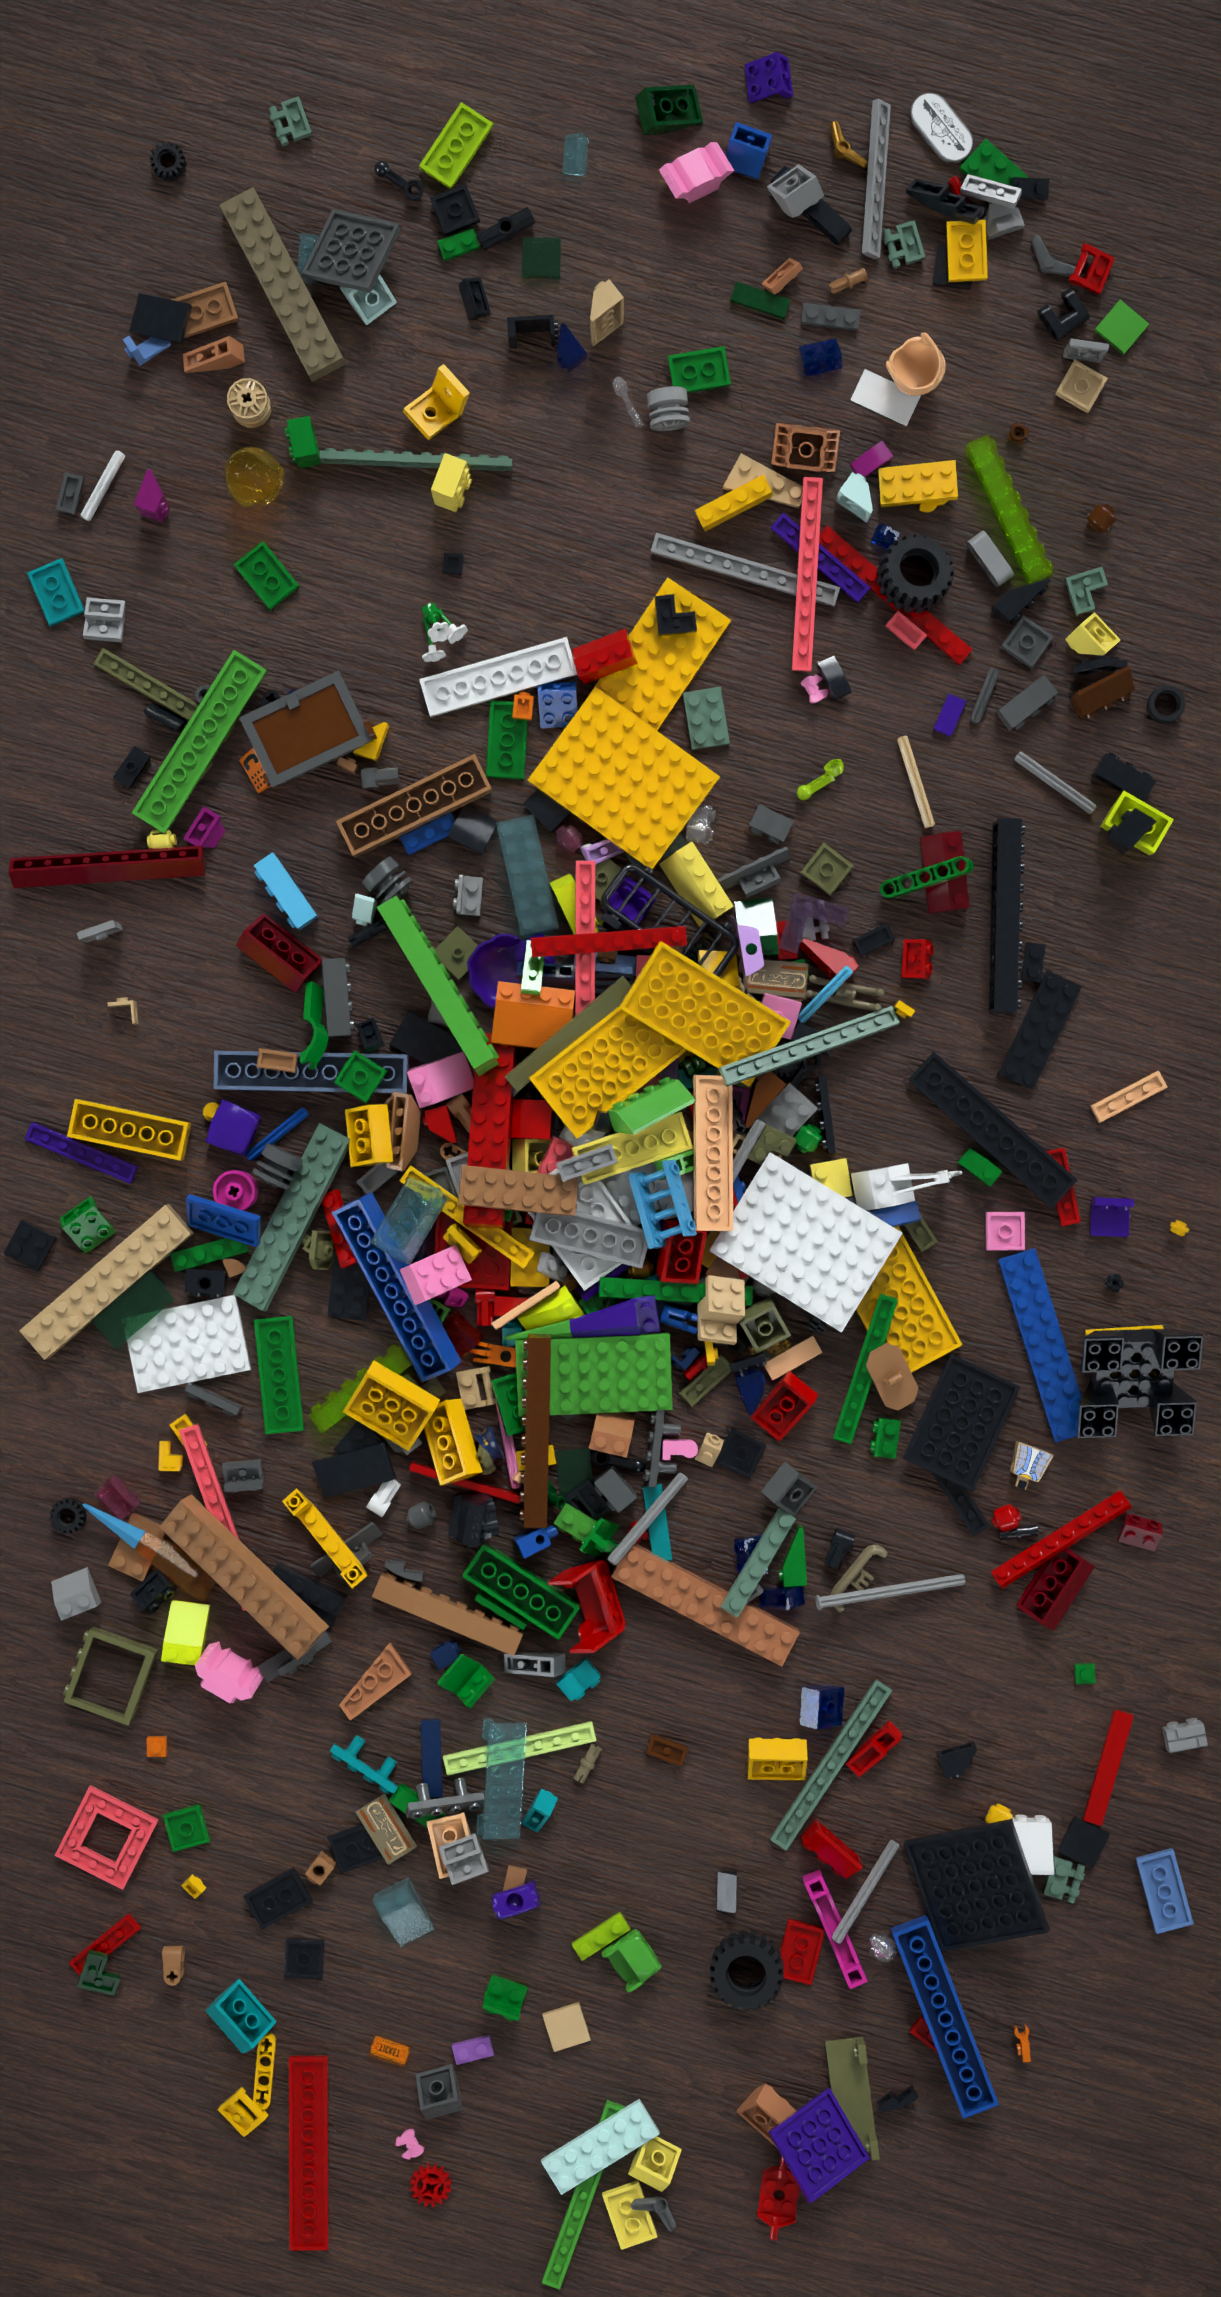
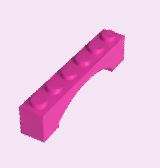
M818 1869L802 1876L849 1988L852 1989L868 1982L848 1933L840 1944L832 1939V1935L842 1919L821 1870Z

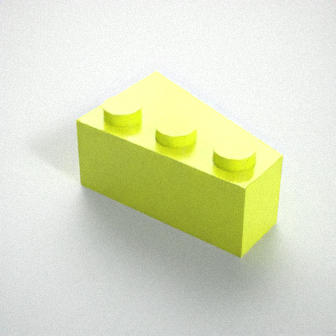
M569 873L549 884L575 935V880ZM595 917V933H597L598 930L596 926H598L599 923Z

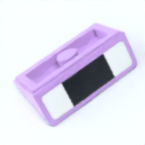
M604 836L580 847L585 860L595 861V865L624 852Z

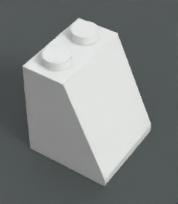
M1016 1815L1013 1817L1012 1820L1031 1874L1054 1875L1052 1823L1043 1815H1036L1035 1818H1027L1026 1815Z

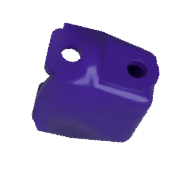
M222 1099V1104L211 1121L208 1137L205 1141L245 1156L251 1146L262 1115Z
M535 1880L491 1894L492 1906L498 1920L533 1910L542 1905Z

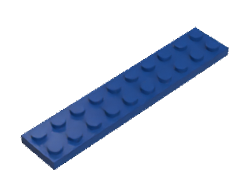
M1032 1248L999 1258L998 1263L1053 1440L1056 1443L1077 1436L1079 1403L1082 1397L1036 1249Z

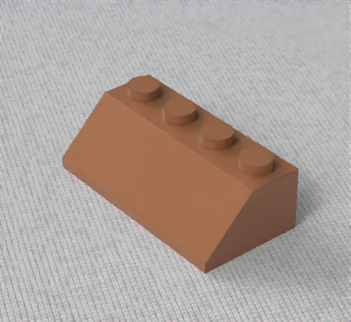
M765 2083L756 2088L736 2112L776 2147L768 2132L796 2110L789 2105L787 2100L780 2097L771 2086Z

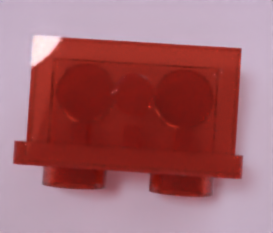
M455 1311L442 1324L456 1352L462 1358L483 1338L480 1332L458 1311Z

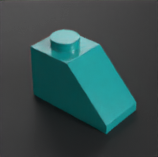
M541 1789L534 1798L521 1824L538 1833L550 1817L558 1798L551 1792Z

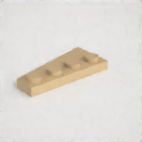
M742 453L722 488L734 490L764 474L774 494L768 500L799 508L802 503L803 486Z

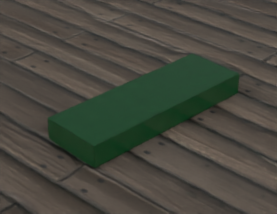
M737 281L730 299L732 303L783 320L791 299L774 295Z

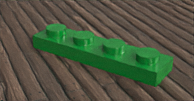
M224 1238L170 1253L174 1270L177 1272L249 1252L250 1249L248 1244Z

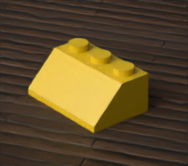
M799 1738L749 1739L748 1779L805 1780L808 1760L807 1740Z

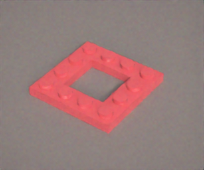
M90 1785L54 1856L123 1890L159 1819ZM98 1813L132 1830L116 1862L82 1845Z

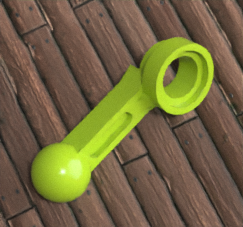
M834 759L824 766L825 774L807 785H801L797 789L798 798L808 800L814 792L835 781L834 777L844 771L842 760Z

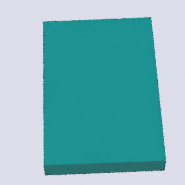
M62 558L27 572L50 627L85 612Z

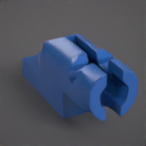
M656 1300L660 1323L690 1333H697L698 1328L688 1324L687 1319L698 1322V1314Z

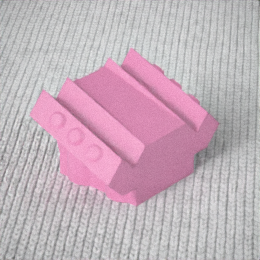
M710 142L704 148H697L678 157L674 162L665 164L659 171L676 199L685 198L688 203H691L718 190L721 182L734 169L717 142Z
M220 1642L209 1644L195 1665L197 1675L202 1678L201 1687L229 1703H234L236 1698L241 1701L252 1698L264 1678L258 1667L253 1668L251 1659L246 1660L232 1652L231 1648L222 1650Z

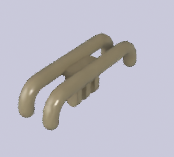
M815 975L809 977L811 983L826 986L831 981V979ZM845 982L835 991L834 996L831 995L825 1002L870 1011H880V1004L853 999L856 992L883 996L885 991L883 989ZM812 990L806 992V996L811 999L818 995V992Z
M879 1545L867 1546L834 1586L830 1595L843 1593L849 1584L858 1590H865L860 1584L863 1583L868 1587L870 1584L865 1580V1577L871 1581L874 1580V1577L864 1570L863 1567L875 1554L885 1558L887 1551ZM843 1605L834 1606L839 1612L844 1610Z

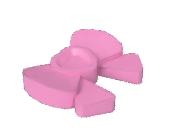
M818 675L807 676L801 681V685L806 688L809 694L810 703H818L828 695L827 689L818 690L819 687L816 684L823 680Z
M414 2129L405 2130L401 2137L398 2136L396 2139V2146L406 2144L408 2148L402 2154V2157L410 2160L411 2157H418L424 2151V2147L418 2143L415 2137Z

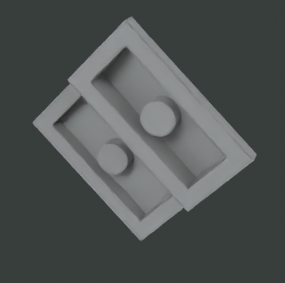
M87 597L84 612L83 638L122 642L126 602Z
M476 1834L439 1847L452 1885L489 1872Z

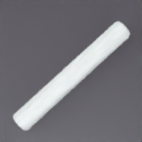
M116 450L81 513L83 519L87 521L92 519L125 458L122 452Z

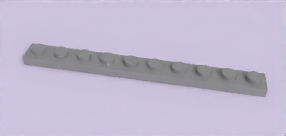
M656 533L651 548V553L796 596L797 574ZM817 581L816 602L834 607L840 587Z

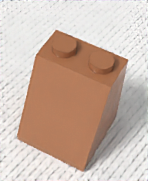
M625 1412L596 1413L589 1449L627 1458L635 1415Z

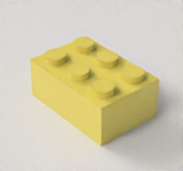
M446 453L444 454L431 488L435 505L453 512H457L458 507L462 508L465 497H463L464 491L469 489L472 481L467 461Z

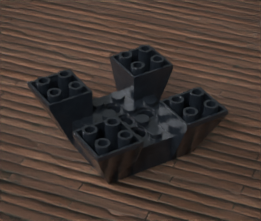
M1177 1329L1100 1330L1093 1331L1085 1336L1082 1373L1092 1372L1091 1381L1079 1403L1077 1438L1116 1437L1119 1408L1137 1407L1150 1408L1155 1436L1194 1435L1197 1402L1177 1386L1173 1380L1174 1370H1200L1203 1334Z

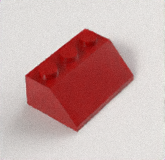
M626 628L572 649L578 676L584 684L638 664Z
M817 1819L801 1835L802 1845L809 1852L813 1850L818 1854L816 1857L823 1864L828 1863L832 1866L831 1870L838 1877L842 1875L847 1879L863 1868L859 1855Z

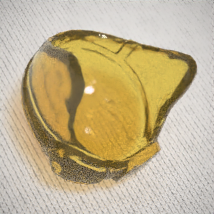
M245 447L234 452L227 460L225 466L226 484L233 498L242 507L248 508L253 504L268 505L278 496L279 491L283 488L285 469L278 464L269 452L257 447Z

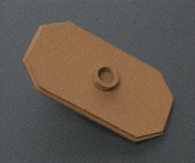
M885 1343L871 1351L866 1367L884 1405L900 1410L913 1403L917 1395L918 1385L900 1348Z

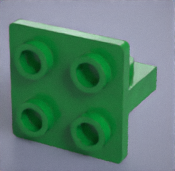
M601 1518L594 1524L590 1535L583 1540L580 1551L595 1557H599L601 1552L611 1554L619 1545L611 1539L619 1525Z

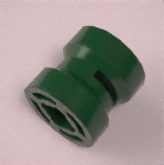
M696 1054L692 1056V1059H686L681 1062L682 1069L689 1079L693 1078L696 1073H702L707 1070L704 1060Z

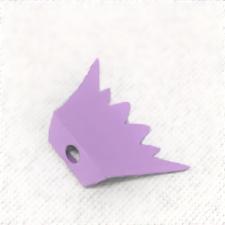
M725 914L736 929L735 936L739 941L737 954L739 956L741 954L738 971L743 973L744 993L747 994L746 976L753 974L764 966L759 930L750 926L738 925L733 917ZM750 943L757 946V952L753 955H749L746 952V946Z

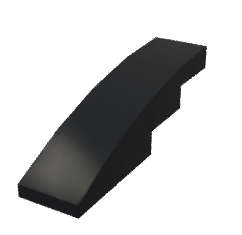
M914 179L906 188V193L920 203L956 220L975 225L984 214V207L967 204L966 196L949 193V186Z

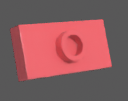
M899 610L885 625L914 651L927 637L926 633Z

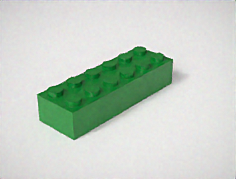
M485 1540L462 1577L558 1640L580 1609V1603L553 1585H549L547 1581Z

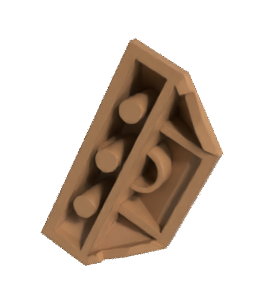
M393 1092L391 1097L384 1103L388 1106L393 1162L385 1163L386 1168L404 1171L417 1152L421 1112L412 1095Z

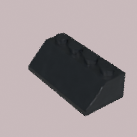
M278 1562L273 1573L329 1626L328 1629L331 1630L348 1595Z

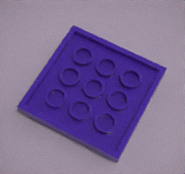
M826 2088L768 2132L808 2203L814 2202L870 2158L830 2088Z

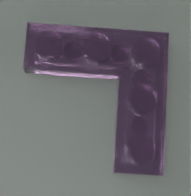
M794 892L779 949L797 954L807 917L845 927L850 908Z

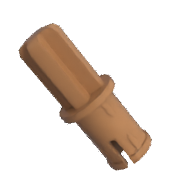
M864 268L849 275L846 273L844 277L829 283L830 290L835 294L846 288L851 289L853 285L867 280V273Z

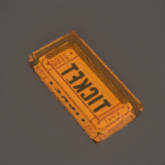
M375 2035L368 2056L405 2068L411 2047Z

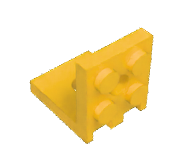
M443 364L437 370L432 387L403 409V413L430 440L462 415L470 392ZM431 410L435 416L428 417L425 411Z

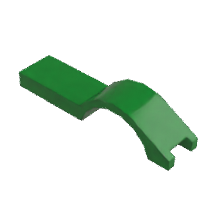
M314 982L306 983L303 1016L304 1020L312 1024L314 1034L311 1044L300 1054V1063L304 1064L309 1061L310 1069L316 1068L328 1043L327 1030L321 1024L323 989Z

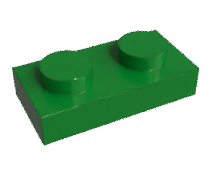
M474 229L437 241L444 261L480 249Z

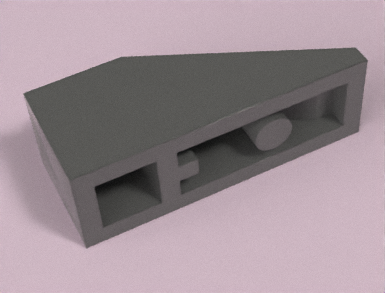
M528 1652L515 1653L514 1656L504 1653V1672L556 1677L566 1673L565 1653Z

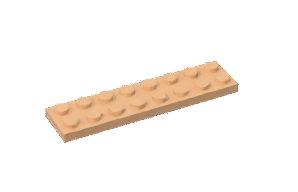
M694 1075L695 1230L733 1231L732 1085L726 1087L722 1076Z

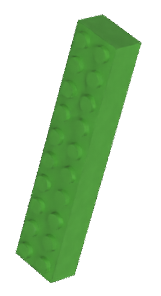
M396 895L379 905L377 909L476 1073L481 1076L499 1065L496 1060L499 1058L498 1054L491 1044L487 1045L489 1039L482 1028L477 1029L480 1024L472 1011L467 1012L470 1008L462 995L458 997L460 991L453 980L450 979L448 981V978H450L449 973L442 963L438 964L441 960L433 947L428 948L431 946V943L423 931L419 932L422 929L415 917L411 915L412 912L404 899L399 900Z

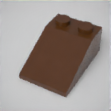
M772 1071L755 1078L757 1082L752 1090L744 1123L746 1129L752 1125L786 1086Z

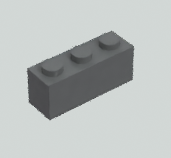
M1043 675L999 709L996 714L1009 731L1014 728L1017 731L1026 724L1024 722L1026 718L1030 716L1032 719L1041 712L1039 710L1040 707L1044 704L1046 707L1056 700L1054 697L1058 692L1046 676Z

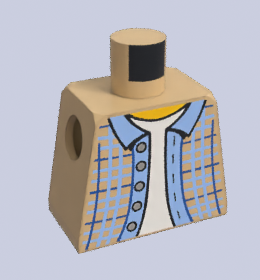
M1016 1441L1010 1468L1012 1473L1018 1475L1015 1486L1026 1490L1029 1479L1039 1482L1053 1455Z

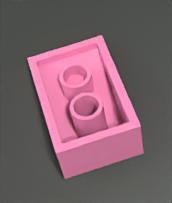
M463 1051L417 1066L407 1072L419 1108L438 1103L473 1089L474 1078Z

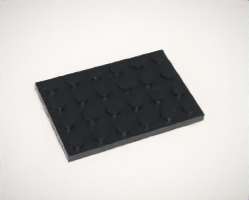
M949 1354L902 1459L973 1492L1020 1386L953 1354Z

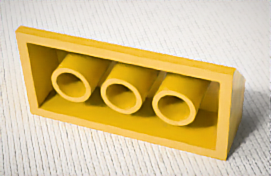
M462 1399L445 1400L439 1403L425 1425L424 1430L440 1486L482 1473L479 1458L476 1456L477 1451Z

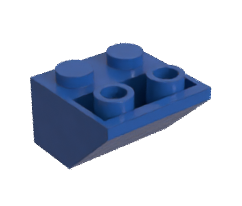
M736 122L725 154L734 172L758 180L771 145L772 134Z

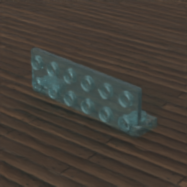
M483 1719L482 1738L488 1742L484 1814H478L477 1834L483 1840L520 1838L526 1723H496L492 1719Z

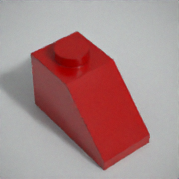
M447 1105L424 1111L425 1115L422 1116L425 1127H429L430 1131L451 1143H457Z

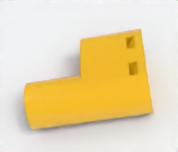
M159 1441L158 1470L160 1471L181 1470L183 1455L170 1454L171 1441Z

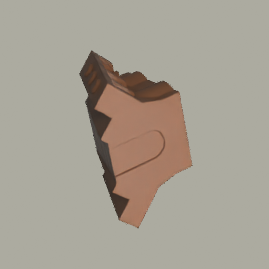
M776 423L771 464L793 469L835 472L840 431Z

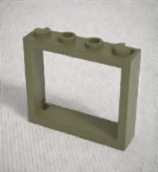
M93 1626L84 1634V1647L79 1649L76 1659L79 1661L76 1667L73 1666L69 1676L72 1680L70 1685H66L63 1692L65 1696L64 1703L129 1726L134 1718L158 1649ZM94 1638L146 1656L125 1714L73 1696Z

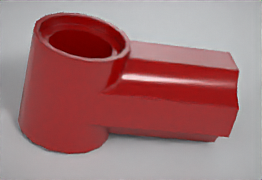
M476 1288L477 1325L490 1326L494 1322L495 1289Z

